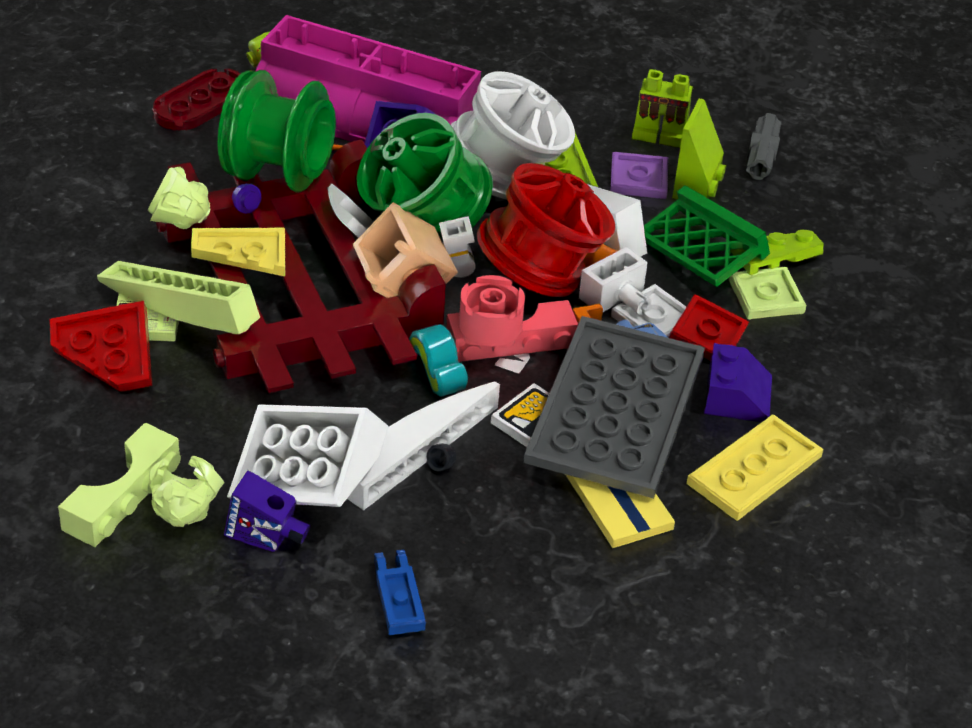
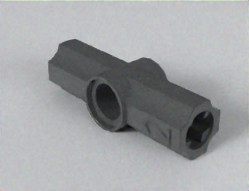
M766 113L765 116L759 117L755 132L752 133L746 172L751 175L752 179L762 180L764 177L770 176L773 161L776 160L782 122L777 119L775 114Z

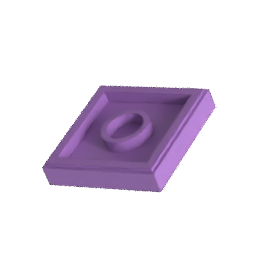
M613 152L610 191L621 195L666 199L668 192V157Z

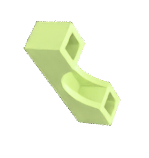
M144 423L124 443L128 472L110 484L101 486L80 485L58 506L61 530L93 547H96L105 537H109L114 532L116 526L127 515H131L138 504L148 494L152 493L149 479L151 468L162 458L169 460L167 467L169 472H174L177 469L181 460L177 437Z

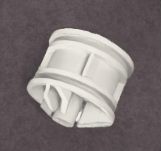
M502 71L488 73L482 78L473 97V111L463 113L457 121L451 124L462 147L480 157L488 166L493 181L492 195L507 199L506 191L511 183L512 174L518 166L526 163L545 165V162L554 161L571 146L575 138V129L569 115L551 94L541 86L522 76Z

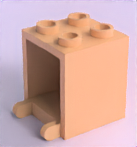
M394 202L353 243V247L365 270V277L370 281L373 290L386 298L398 296L399 289L404 280L422 267L435 264L446 284L458 273L435 227L411 212L403 210L401 206Z

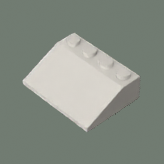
M258 405L227 498L231 500L233 491L248 470L294 496L297 500L296 504L341 507L379 458L388 425L368 408Z

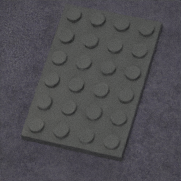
M582 316L525 451L524 463L654 499L699 371L705 347Z

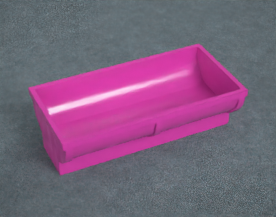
M288 15L261 41V60L256 71L266 70L271 74L277 87L278 96L296 99L300 91L311 81H320L325 86L329 100L335 110V137L350 142L362 139L364 143L376 101L423 106L443 117L451 125L463 113L473 111V97L481 80V71Z

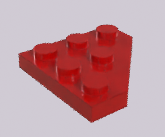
M144 301L50 319V342L54 352L120 392L152 386L147 307Z

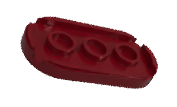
M209 69L163 93L153 103L152 111L155 122L171 130H188L202 125L221 114L229 89L241 73L232 69H224V72H217V69Z

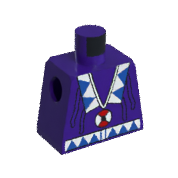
M247 470L231 495L224 536L273 552L277 551L285 537L302 544L308 534L310 525L293 517L297 502L294 496Z

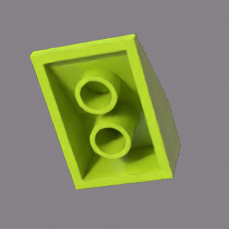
M698 99L683 128L672 196L674 199H678L677 191L685 185L708 199L709 197H715L718 183L723 180L726 165L722 164L724 152L704 99Z

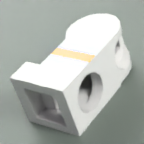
M469 216L439 223L443 244L458 271L455 277L469 276L475 270L474 257L468 245L475 242Z

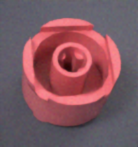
M495 275L481 276L476 278V283L468 286V283L464 285L461 290L459 328L464 335V341L469 345L499 346L502 348L513 346L515 339L522 331L525 303L523 290L520 287L518 290L512 286L511 280Z

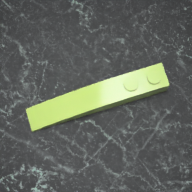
M117 261L97 275L99 282L135 302L144 301L148 309L192 325L226 331L232 334H241L246 332L250 325L260 318L249 284Z

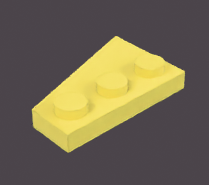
M192 228V258L285 277V228Z

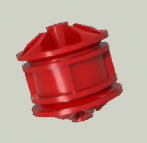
M526 163L518 166L512 174L511 183L506 191L508 205L495 209L489 218L481 223L477 230V240L483 253L491 263L515 283L543 295L565 297L572 294L579 285L582 270L585 269L584 257L586 254L598 251L602 244L608 241L614 234L615 221L607 206L579 177L567 172L563 173L542 164Z

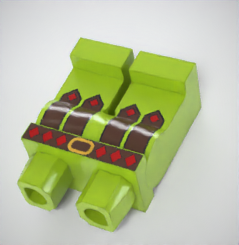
M651 69L647 77L644 78L640 90L632 139L656 143L661 117L664 115L659 144L680 147L683 128L689 119L693 86H690L689 76L674 75L673 83L663 81L664 73Z

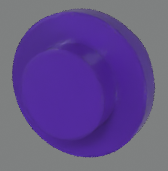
M249 183L236 187L232 194L235 208L245 214L255 211L261 202L259 188Z

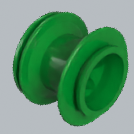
M247 70L242 72L231 85L220 116L218 155L223 170L231 176H236L241 181H249L259 173L265 163L283 167L284 178L291 191L298 193L308 188L313 180L319 177L325 169L334 143L336 128L335 110L329 100L325 86L320 81H311L300 91L296 99L278 96L275 81L266 70Z

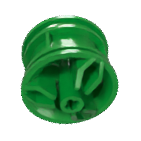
M432 113L412 114L397 120L385 128L365 151L357 172L358 191L367 205L382 214L394 202L401 206L403 210L411 212L413 215L434 226L441 240L442 235L439 223L469 216L470 224L473 228L486 211L492 195L493 181L488 166L480 157L462 147L454 128L447 120Z

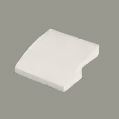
M331 184L328 187L330 203L336 216L359 238L374 221L335 185Z

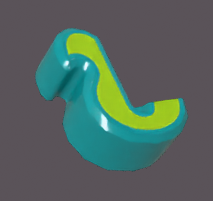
M442 324L413 331L409 340L417 356H421L432 391L442 397L465 390L468 383L466 368L458 361L457 348L450 331Z

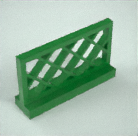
M686 185L677 191V201L644 225L645 240L648 245L716 287L754 257L763 260L770 254L765 231ZM679 211L686 215V218L671 219ZM703 225L706 227V230L690 231V226ZM685 227V232L670 234V228ZM665 229V234L653 236L650 234L654 230ZM723 237L726 239V242L710 243V238ZM705 239V244L689 246L690 240ZM684 241V246L671 248L669 246V242ZM730 250H745L741 255L730 256ZM725 251L724 257L709 258V252ZM704 253V259H689V254ZM725 265V268L716 275L709 271V267Z

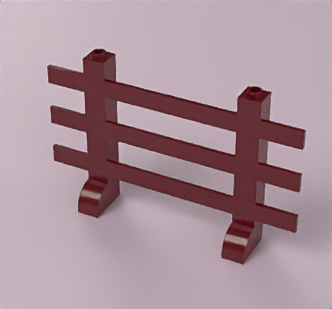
M362 139L349 142L338 149L330 161L329 169L323 170L321 175L314 179L308 188L302 192L295 193L291 191L286 184L285 178L262 182L258 173L249 181H241L236 176H232L237 187L249 183L259 188L261 202L258 208L251 213L245 214L235 208L232 194L236 187L208 192L211 210L207 219L201 223L193 224L187 229H181L174 224L156 222L158 232H163L167 242L171 243L191 239L192 228H245L255 225L257 228H285L281 220L314 214L360 302L357 305L327 311L285 229V277H281L301 317L266 324L256 303L260 318L250 325L246 332L241 334L229 332L217 335V349H213L214 361L217 368L222 367L227 379L259 372L268 393L294 388V382L286 366L321 358L331 379L356 373V367L348 352L383 345L393 365L416 360L417 353L409 340L412 332L444 324L446 283L435 264L414 271L402 283L398 296L386 298L375 292L370 281L365 277V270L353 247L355 239L349 228L339 220L332 209L328 194V187L331 184L346 194L356 205L366 203L360 196L357 187L358 168L367 150ZM191 162L168 166V170L175 167L183 168L188 182H200ZM209 261L217 279L247 284L240 267Z

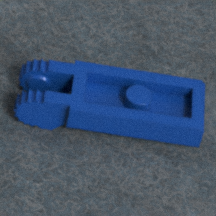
M396 550L395 564L397 568L387 569L383 552L375 553L376 581L389 635L424 631L426 625L425 616L413 569L408 564L405 550Z

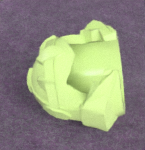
M169 168L147 210L152 214L150 221L174 224L181 229H187L193 224L201 223L207 219L211 210L208 200V189L203 183L196 181L188 182L183 168Z
M192 456L188 464L195 468L193 474L198 479H186L167 470L169 460L162 458L151 468L149 474L150 490L152 492L151 501L156 514L174 527H184L185 524L189 525L205 519L209 510V503L216 497L219 489L224 484L222 478L214 470L213 465L202 458Z

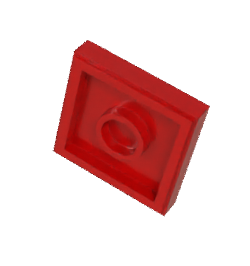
M694 294L669 338L705 347L703 357L711 361L714 343L737 346L749 321Z

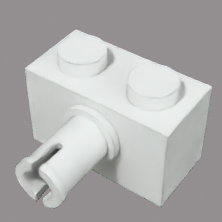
M625 247L583 269L579 299L588 306L601 304L603 312L624 302L635 310L637 314L645 313L651 306V299L641 293L644 290L647 261L628 247Z

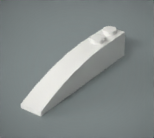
M494 381L462 391L434 402L389 426L379 458L347 499L362 510H365L427 462V452L431 446L441 443L450 445L498 408L500 384Z

